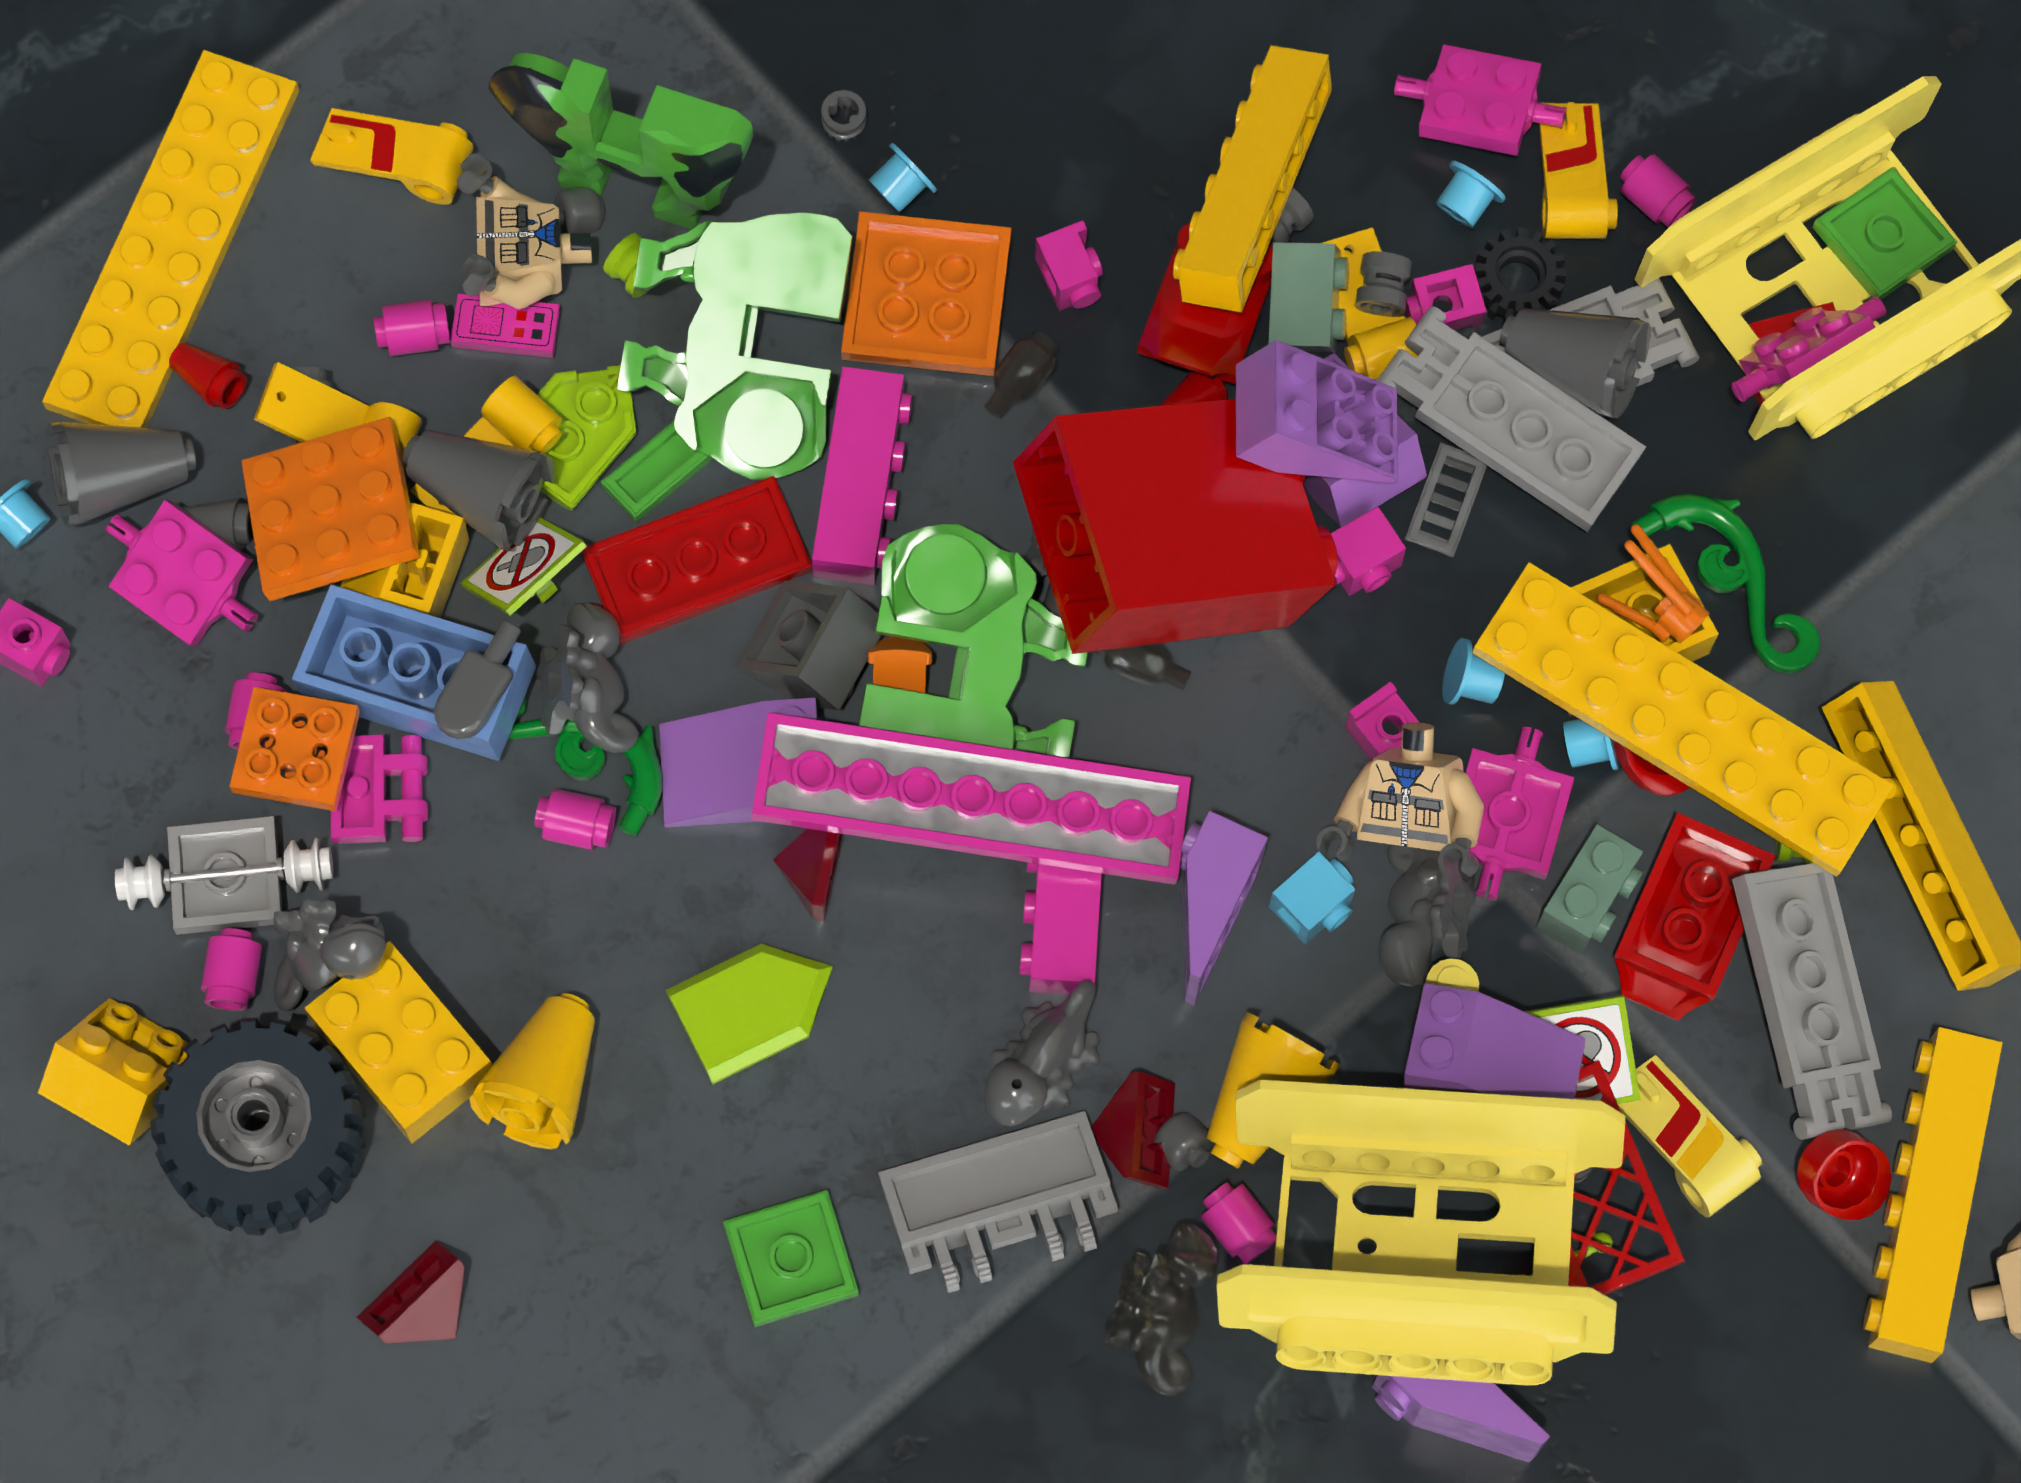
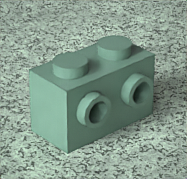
M1273 242L1268 344L1278 340L1305 352L1336 353L1337 340H1344L1346 336V309H1338L1339 288H1347L1349 261L1347 257H1341V250L1335 244Z
M1597 824L1544 909L1536 929L1580 955L1584 953L1592 938L1601 943L1617 915L1609 911L1618 895L1628 900L1644 873L1636 868L1643 851Z

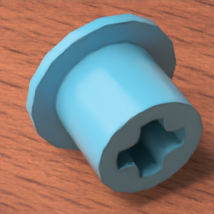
M891 143L889 148L894 152V155L868 181L900 213L926 187L932 193H935L937 188L894 143Z
M1451 161L1449 168L1455 175L1436 200V205L1459 223L1473 228L1492 200L1503 203L1506 197L1493 183L1473 169L1457 161Z
M28 478L14 485L0 497V533L15 549L22 547L50 521L47 513L26 492L31 486V481Z
M1461 638L1456 642L1447 661L1442 684L1443 700L1445 703L1453 705L1462 696L1492 704L1496 701L1502 689L1505 673L1472 653L1471 641Z
M1579 718L1563 721L1565 742L1572 768L1610 760L1612 769H1619V761L1616 757L1613 739Z

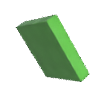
M1893 167L1816 219L1812 226L1814 231L1871 297H1878L1880 300L1954 250L1957 244V240Z
M828 1190L723 1221L754 1327L859 1296Z

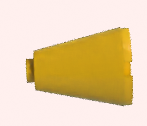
M563 993L560 996H551L544 1001L474 1087L469 1098L470 1105L483 1122L489 1125L492 1117L507 1125L503 1135L532 1147L557 1149L561 1140H564L565 1144L570 1141L574 1133L595 1024V1018L589 1011V1005L580 997L568 993Z
M1246 1012L1241 1021L1206 1137L1215 1143L1210 1153L1239 1169L1243 1160L1254 1165L1269 1148L1268 1146L1244 1145L1238 1142L1235 1103L1237 1090L1259 1080L1328 1084L1340 1067L1339 1063L1327 1059L1324 1066L1320 1065L1325 1054L1272 1024L1268 1026L1262 1023L1259 1029L1255 1028L1254 1026L1259 1017L1249 1012Z

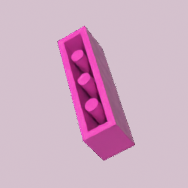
M842 367L812 556L813 577L875 585L877 568H882L887 545L891 543V538L882 537L885 520L894 521L897 508L898 490L890 489L892 471L901 473L904 462L905 442L897 441L899 424L909 425L913 394L904 393L903 374Z
M1027 862V872L1037 873L1036 892L1025 891L1023 919L1025 924H1034L1033 943H1022L1020 975H1030L1029 992L1070 995L1075 987L1084 979L1091 980L1095 985L1102 873Z

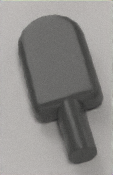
M503 621L483 655L474 650H468L463 655L438 697L434 708L435 720L440 730L447 736L456 739L470 738L478 734L486 725L513 678L512 671L502 664L521 633L514 625Z

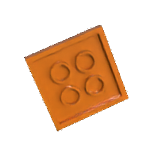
M859 211L841 360L994 376L1011 228Z
M390 416L241 460L262 592L269 602L420 558L397 429Z

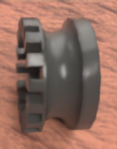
M839 90L828 95L823 101L821 122L825 133H828L830 138L834 137L836 141L843 139L847 142L851 138L853 140L856 139L857 135L863 133L867 121L866 106L858 94L853 91ZM844 105L846 108L852 107V110L856 111L857 115L850 116L848 124H839L830 117V115L838 114L839 106L841 108H844Z

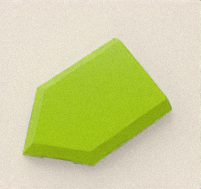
M621 365L608 366L607 370L577 373L575 370L555 373L537 394L562 417V422L558 427L562 431V435L557 443L545 453L551 456L554 461L555 475L553 484L544 480L541 492L564 509L572 511L636 435L631 392L617 390Z
M759 944L666 989L665 992L713 1085L809 1038L833 966L765 944Z

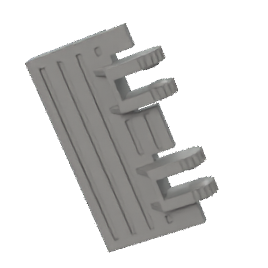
M1085 1111L878 1172L880 1184L909 1274L932 1268L926 1249L927 1246L932 1245L948 1293L960 1290V1277L956 1265L952 1262L949 1250L964 1245L968 1246L972 1258V1267L980 1283L993 1280L989 1262L978 1232L980 1230H986L991 1248L994 1250L1036 1237V1231L1030 1216L1036 1214L1048 1253L1053 1262L1064 1258V1244L1061 1235L1057 1233L1054 1218L1071 1214L1078 1242L1086 1252L1096 1249L1097 1246L1082 1200L1089 1198L1096 1219L1118 1212V1206L1110 1187V1180Z

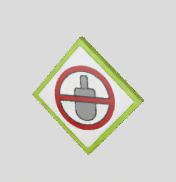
M540 517L534 529L520 546L509 543L511 551L507 552L500 548L497 549L460 584L468 592L511 616L529 598H533L536 595L543 604L558 591L551 578L587 546L583 540Z
M1624 995L1524 1011L1585 1038L1581 1068L1600 1061L1618 1104L1641 1100ZM1595 1077L1577 1084L1575 1099L1601 1100L1602 1094Z

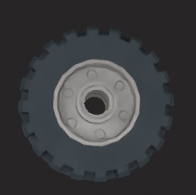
M257 1017L241 1019L240 1029L229 1031L225 1023L210 1029L214 1037L213 1039L201 1046L195 1038L183 1048L187 1055L181 1065L173 1061L170 1063L163 1074L168 1084L165 1090L158 1089L155 1093L152 1106L157 1112V1118L151 1121V1136L157 1144L158 1150L155 1154L170 1183L179 1196L200 1217L207 1216L212 1219L217 1227L232 1231L235 1227L243 1228L246 1235L263 1236L265 1228L275 1227L278 1233L281 1234L295 1230L293 1222L301 1218L307 1217L309 1222L312 1223L324 1215L320 1207L330 1199L337 1204L347 1193L344 1183L348 1177H357L362 1165L359 1158L360 1149L366 1148L368 1132L364 1125L366 1112L363 1100L350 1071L347 1070L341 1057L331 1045H323L317 1034L305 1027L299 1030V1032L295 1031L289 1021L273 1018L270 1026H261ZM268 1122L262 1129L252 1131L259 1123Z

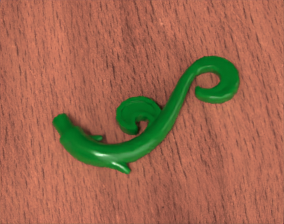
M1691 493L1676 494L1653 503L1649 506L1647 514L1631 523V527L1634 524H1638L1647 536H1650L1659 529L1666 532L1674 526L1693 531L1694 526L1692 523L1704 524L1723 535L1733 546L1738 563L1735 566H1727L1723 561L1724 557L1730 552L1729 546L1722 544L1710 545L1700 553L1696 564V571L1700 581L1716 593H1730L1745 585L1752 642L1759 659L1767 668L1777 673L1793 674L1804 671L1814 662L1820 651V637L1817 628L1804 617L1787 613L1778 615L1773 619L1772 627L1774 629L1784 628L1795 637L1796 646L1792 651L1787 653L1778 652L1766 639L1765 567L1760 548L1751 530L1741 517L1732 511L1740 506L1738 499L1722 500Z
M526 697L523 699L517 717L524 715L526 712ZM541 718L514 723L508 739L560 736L555 748L556 762L567 776L575 780L588 781L598 776L605 765L603 749L594 745L589 751L584 752L581 750V744L587 739L579 732L575 722L567 719L561 733L557 735H547L545 726L541 725ZM646 725L642 734L638 735L634 747L622 752L630 763L632 777L627 774L623 776V781L629 788L630 793L625 801L628 808L618 828L633 837L637 836L646 817L654 815L662 793L663 774L654 745L653 727L651 725Z

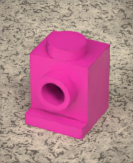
M1084 221L1036 238L1035 260L1059 311L1071 306L1076 309L1084 308L1095 303L1101 297V292L1097 285L1098 277L1103 275V271L1093 247L1086 248L1087 228Z
M1473 264L1413 279L1410 289L1412 296L1407 297L1406 314L1407 317H1411L1415 321L1416 325L1430 306L1437 301H1445L1450 305L1451 311L1444 312L1446 315L1444 324L1453 330L1472 326V328L1482 326L1486 315V308Z
M1389 682L1348 713L1345 729L1370 760H1373L1374 757L1390 748H1401L1403 724L1420 723L1397 695V689L1392 682ZM1392 721L1400 732L1390 735L1383 730L1382 726Z

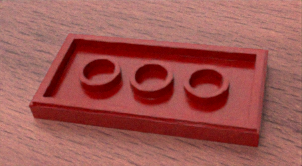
M774 476L590 544L581 551L603 608L613 615L619 625V645L780 585L784 580L790 581L813 572L810 559Z

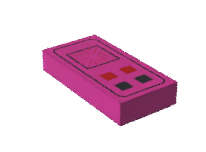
M458 293L450 340L452 348L554 358L561 313L560 305L535 302L524 309H516L504 303L480 306V296Z

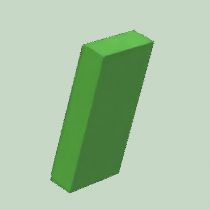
M673 421L601 481V486L637 524L713 458L692 450L675 431V423Z

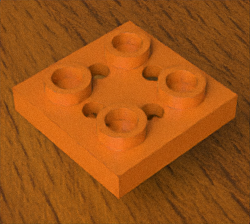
M253 687L229 785L232 793L337 812L360 715L358 705ZM298 717H305L308 722L305 724L302 720L294 722V720ZM266 737H270L269 740L265 743L266 748H263L261 746L262 740ZM317 747H326L328 749L327 754L324 750L318 753ZM282 770L286 771V778H283L281 776Z

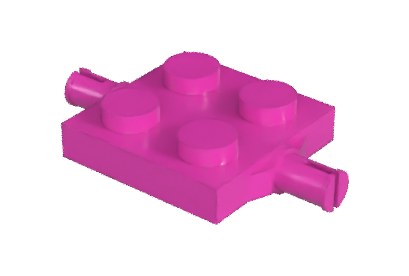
M1444 44L1437 67L1427 81L1399 74L1394 89L1395 96L1399 95L1423 100L1424 110L1419 123L1420 137L1518 156L1523 135L1529 130L1533 122L1556 126L1562 129L1566 116V107L1537 102L1536 90L1541 76V63Z
M1872 297L1869 301L1852 311L1823 310L1822 307H1817L1800 314L1794 320L1796 326L1782 334L1780 332L1772 333L1759 339L1753 344L1754 351L1739 360L1746 376L1731 384L1733 393L1741 402H1745L1749 397L1766 387L1771 388L1775 384L1787 382L1874 329L1875 325L1873 322L1886 315L1884 304L1878 297Z
M164 500L150 523L141 531L122 518L120 514L115 515L110 520L114 525L108 524L106 532L129 547L124 563L108 586L191 646H197L211 624L222 616L241 628L243 632H248L254 626L250 622H256L258 614L235 599L239 581L254 559L173 501Z
M1532 727L1521 728L1515 755H1496L1472 748L1465 773L1468 774L1484 804L1476 846L1470 849V852L1477 857L1479 864L1483 866L1475 894L1483 898L1489 879L1492 881L1486 900H1497L1504 872H1518L1546 880L1575 778L1551 771L1538 761H1535L1543 733L1535 729L1530 746L1527 747Z

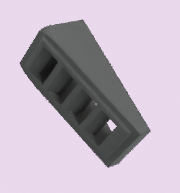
M1440 442L1404 540L1453 558L1487 465L1466 451ZM1443 464L1471 474L1469 483L1442 474ZM1436 483L1465 493L1462 502L1434 492ZM1432 502L1457 511L1456 520L1454 521L1427 511L1429 503ZM1426 521L1451 530L1449 539L1446 540L1420 530L1422 522Z

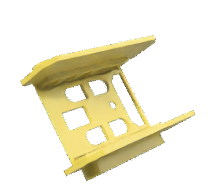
M1923 76L1861 114H1855L1724 191L1678 219L1646 249L1635 276V281L1640 288L1645 287L1661 276L1672 275L1743 370L1739 360L1754 351L1753 344L1759 338L1742 315L1788 287L1796 284L1813 307L1833 302L1836 311H1852L1871 297L1829 247L1824 249L1820 247L1803 223L1831 206L1841 203L1893 167L1957 240L1954 250L1970 269L1969 271L1948 284L1930 281L1923 272L1919 273L1906 283L1913 285L1917 289L1920 301L1882 324L1875 320L1873 322L1875 325L1874 329L1787 382L1775 384L1771 388L1766 387L1759 391L1765 401L1762 403L1748 431L1754 440L1761 438L1775 428L1787 427L1797 421L1811 439L1818 438L1987 335L2011 315L2012 309L2002 298L2001 294L2021 279V239L1978 264L1891 151L1897 136L1925 118L1942 85L1936 76ZM1784 235L1803 262L1772 280L1759 281L1754 279L1746 269L1747 258Z
M1259 1080L1236 1091L1238 1142L1244 1145L1268 1146L1284 1155L1274 1266L1242 1264L1218 1275L1217 1298L1219 1324L1221 1326L1251 1329L1277 1343V1360L1283 1365L1294 1369L1514 1385L1543 1384L1552 1377L1553 1362H1558L1578 1353L1608 1354L1613 1352L1617 1302L1593 1288L1568 1286L1574 1174L1590 1167L1620 1168L1622 1166L1625 1132L1624 1114L1602 1101L1275 1080ZM1291 1180L1321 1182L1338 1199L1332 1270L1283 1267ZM1364 1186L1416 1188L1414 1217L1362 1213L1356 1209L1352 1199L1358 1189ZM1438 1190L1490 1194L1496 1198L1500 1205L1499 1213L1493 1219L1483 1222L1436 1219ZM1468 1238L1534 1243L1533 1275L1521 1276L1457 1271L1458 1239ZM1363 1239H1371L1376 1243L1377 1248L1371 1254H1364L1358 1249L1359 1242Z

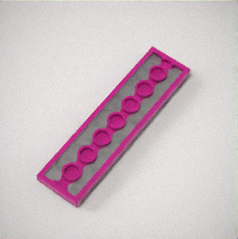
M768 712L751 820L1176 885L1179 876L1182 852L1180 849L1183 844L1191 777Z

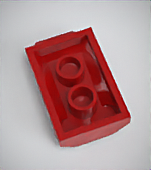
M1189 222L1178 233L1176 247L1140 339L1137 354L1235 384L1236 364L1245 358L1271 287L1273 246L1271 244L1268 246L1242 312L1182 302L1180 281L1174 279L1173 266L1178 250L1180 248L1186 249L1188 244Z
M1677 812L1614 955L1619 971L1621 995L1673 1020H1680L1698 1006L1713 1001L1744 931L1732 879L1744 874L1770 870L1776 855Z

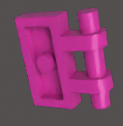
M384 735L354 736L337 812L331 811V840L333 844L387 842L386 822L389 821L402 822L403 841L419 842L423 840V822L428 820V803L423 800L422 777L428 773L427 757L422 755V737L417 735L401 737V754L386 755ZM386 776L401 777L400 800H386Z

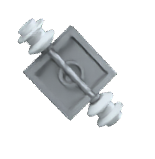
M274 816L167 827L170 869L163 870L162 864L153 854L148 856L145 866L135 867L130 858L125 857L124 868L115 869L117 898L119 901L127 900L130 910L135 909L137 900L141 898H149L154 908H158L165 896V892L171 891L173 929L176 935L218 931L225 928L238 929L274 925V912L283 911L280 880H285L286 877L287 884L296 893H300L303 882L315 881L320 891H323L324 880L333 879L330 847L321 848L319 838L314 839L311 849L300 850L295 840H291L284 851V860L282 857H279L277 823Z

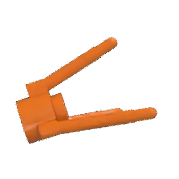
M1634 524L1631 527V532L1647 555L1632 540H1627L1624 547L1666 595L1653 610L1660 619L1657 622L1604 593H1600L1597 596V601L1651 631L1662 643L1672 635L1681 644L1702 624L1710 613L1702 606L1703 603L1689 591L1638 524Z

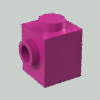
M1379 507L1374 508L1331 533L1336 545L1338 558L1334 580L1336 585L1341 583L1349 596L1363 588L1367 593L1378 589L1390 580L1392 571L1402 566L1406 547Z
M8 598L0 610V664L36 685L43 687L50 675L53 677L57 676L66 665L70 655L68 648L71 644L62 627Z

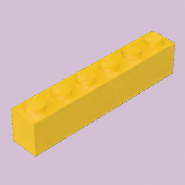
M1270 45L1263 65L1257 64L1255 66L1251 79L1250 96L1247 101L1242 100L1236 114L1234 134L1232 137H1226L1223 142L1219 170L1217 174H1210L1207 180L1204 206L1201 211H1195L1192 216L1189 228V241L1186 249L1180 248L1175 257L1173 276L1174 279L1180 281L1182 302L1242 312L1331 94L1329 55Z
M1862 682L1821 707L1843 754L1894 785L1874 818L1957 990L1963 991L1989 987L2020 970L2021 941L1895 682Z
M1942 1027L1935 1031L1928 1042H1920L1914 1064V1072L1922 1074L1918 1093L1911 1091L1904 1114V1123L1912 1124L1908 1144L1901 1142L1894 1165V1174L1902 1176L1898 1195H1890L1884 1215V1225L1892 1227L1888 1247L1880 1246L1874 1265L1873 1276L1881 1279L1878 1298L1871 1297L1869 1299L1864 1316L1863 1329L1871 1331L1869 1348L1933 1363L1943 1353L2003 1042Z

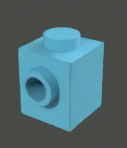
M1318 851L1272 892L1269 908L1306 945L1324 928L1330 933L1336 930L1352 914L1353 910L1349 905L1352 903L1356 890L1351 885L1354 883V880L1349 871L1336 859L1328 861Z

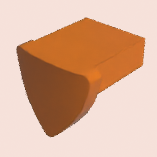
M887 637L877 642L874 647L868 650V663L873 664V685L926 694V665L932 664V652L923 642Z

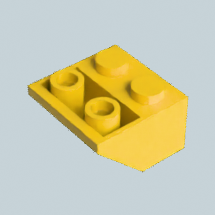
M410 503L420 558L345 579L340 587L441 618L470 540L463 517L416 503Z
M109 998L55 1042L38 1093L130 1146L151 1127V1121L157 1118V1112L152 1106L156 1090H165L168 1082L163 1074L172 1061L179 1065L184 1062L187 1055L183 1048L189 1043L183 1040L177 1033L166 1030L139 1015L130 1006Z

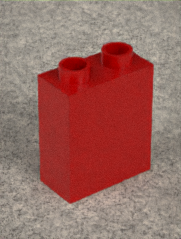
M1236 399L1055 416L1012 462L1072 654L1288 628L1336 585L1334 580L1338 563L1336 545L1330 532L1324 526L1316 525L1303 486L1306 475L1277 473L1236 457Z

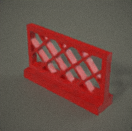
M1600 1061L1582 1067L1578 1084L1595 1077L1602 1094L1600 1101L1621 1113ZM1625 1122L1622 1166L1620 1168H1600L1612 1173L1601 1201L1573 1191V1199L1597 1208L1586 1237L1571 1231V1239L1581 1243L1582 1246L1577 1258L1572 1246H1570L1568 1286L1588 1287L1581 1266L1589 1247L1618 1258L1610 1279L1588 1287L1595 1289L1603 1295L1685 1263ZM1627 1155L1635 1174L1622 1169ZM1578 1173L1574 1174V1182L1577 1178ZM1619 1176L1641 1185L1645 1196L1636 1216L1607 1205ZM1648 1206H1650L1657 1225L1643 1219ZM1604 1212L1633 1223L1621 1252L1593 1240ZM1640 1226L1661 1234L1670 1253L1650 1263L1628 1255ZM1625 1262L1638 1267L1621 1274Z

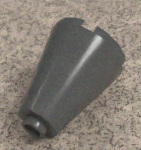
M1522 308L1516 316L1509 315L1506 319L1500 336V344L1506 346V354L1604 417L1619 418L1628 407L1640 379L1634 377L1638 361L1646 362L1651 328L1648 322L1635 317Z
M69 422L48 424L47 435H58V446L48 448L58 506L69 504L71 515L62 517L67 527L79 525L184 483L188 480V470L196 469L191 439L182 440L179 430Z
M426 430L421 436H413L403 454V463L407 465L406 474L411 480L457 516L463 517L468 525L496 547L507 552L511 551L509 543L520 546L534 529L548 500L539 495L543 481L545 480L553 484L555 475L553 459L543 452L434 430Z

